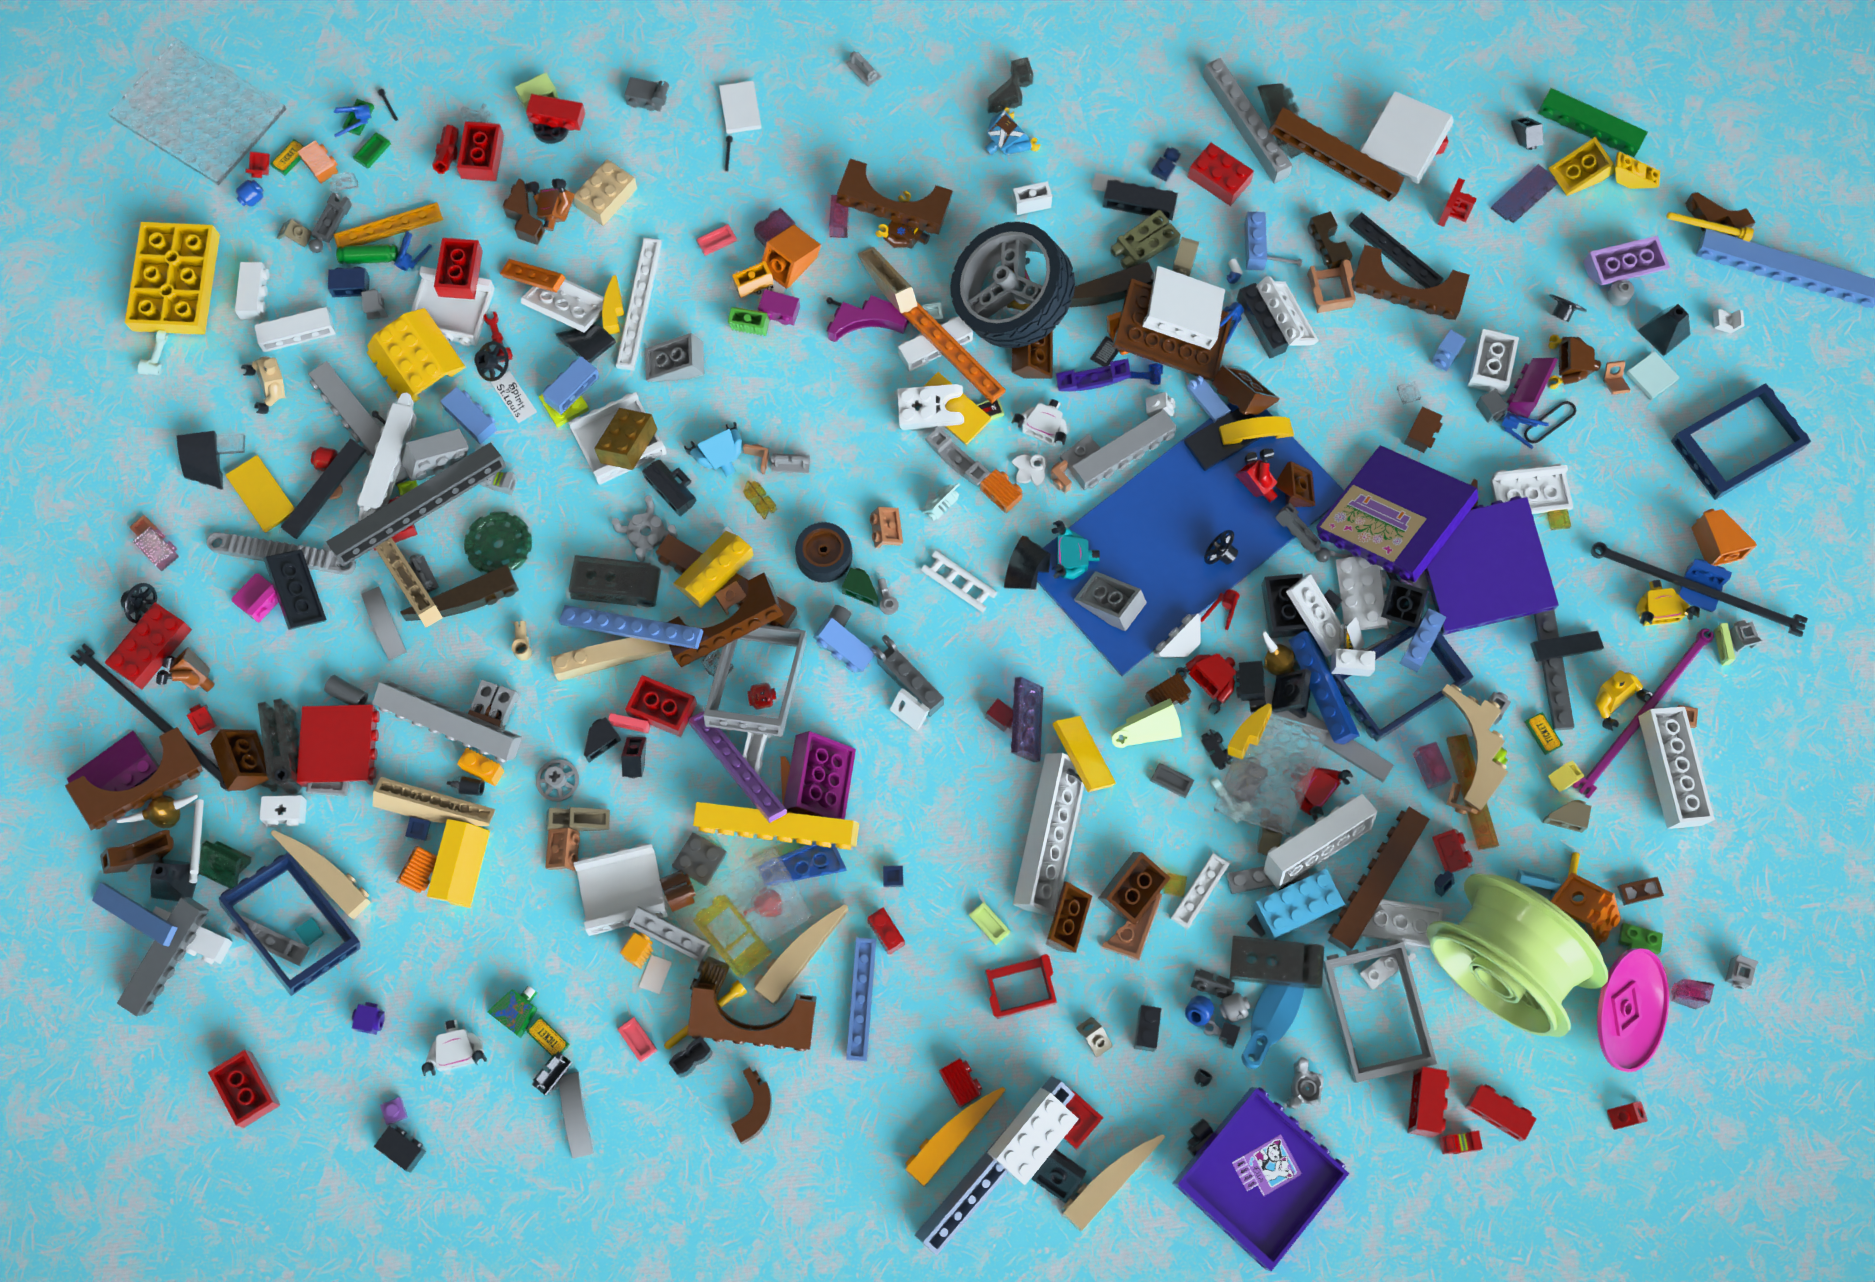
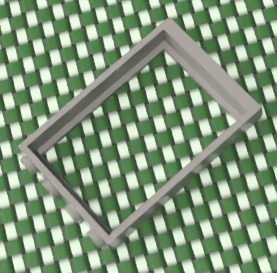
M763 625L723 646L703 715L706 727L783 737L807 643L806 631ZM738 639L797 647L778 719L718 711Z
M1398 940L1386 942V947L1378 948V945L1366 947L1365 952L1359 953L1358 949L1347 951V956L1339 957L1338 954L1326 956L1327 960L1323 961L1322 964L1354 1083L1437 1064L1404 943L1398 944ZM1395 954L1422 1054L1359 1069L1333 968Z

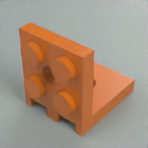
M1572 872L1551 899V902L1568 916L1586 925L1588 935L1597 947L1608 939L1609 932L1619 924L1621 919L1614 893ZM1576 895L1584 896L1583 900L1579 902L1574 901L1573 898Z

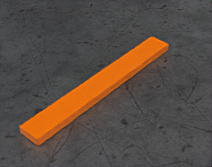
M918 302V306L912 308V310L901 313L991 403L1005 393L1006 389Z

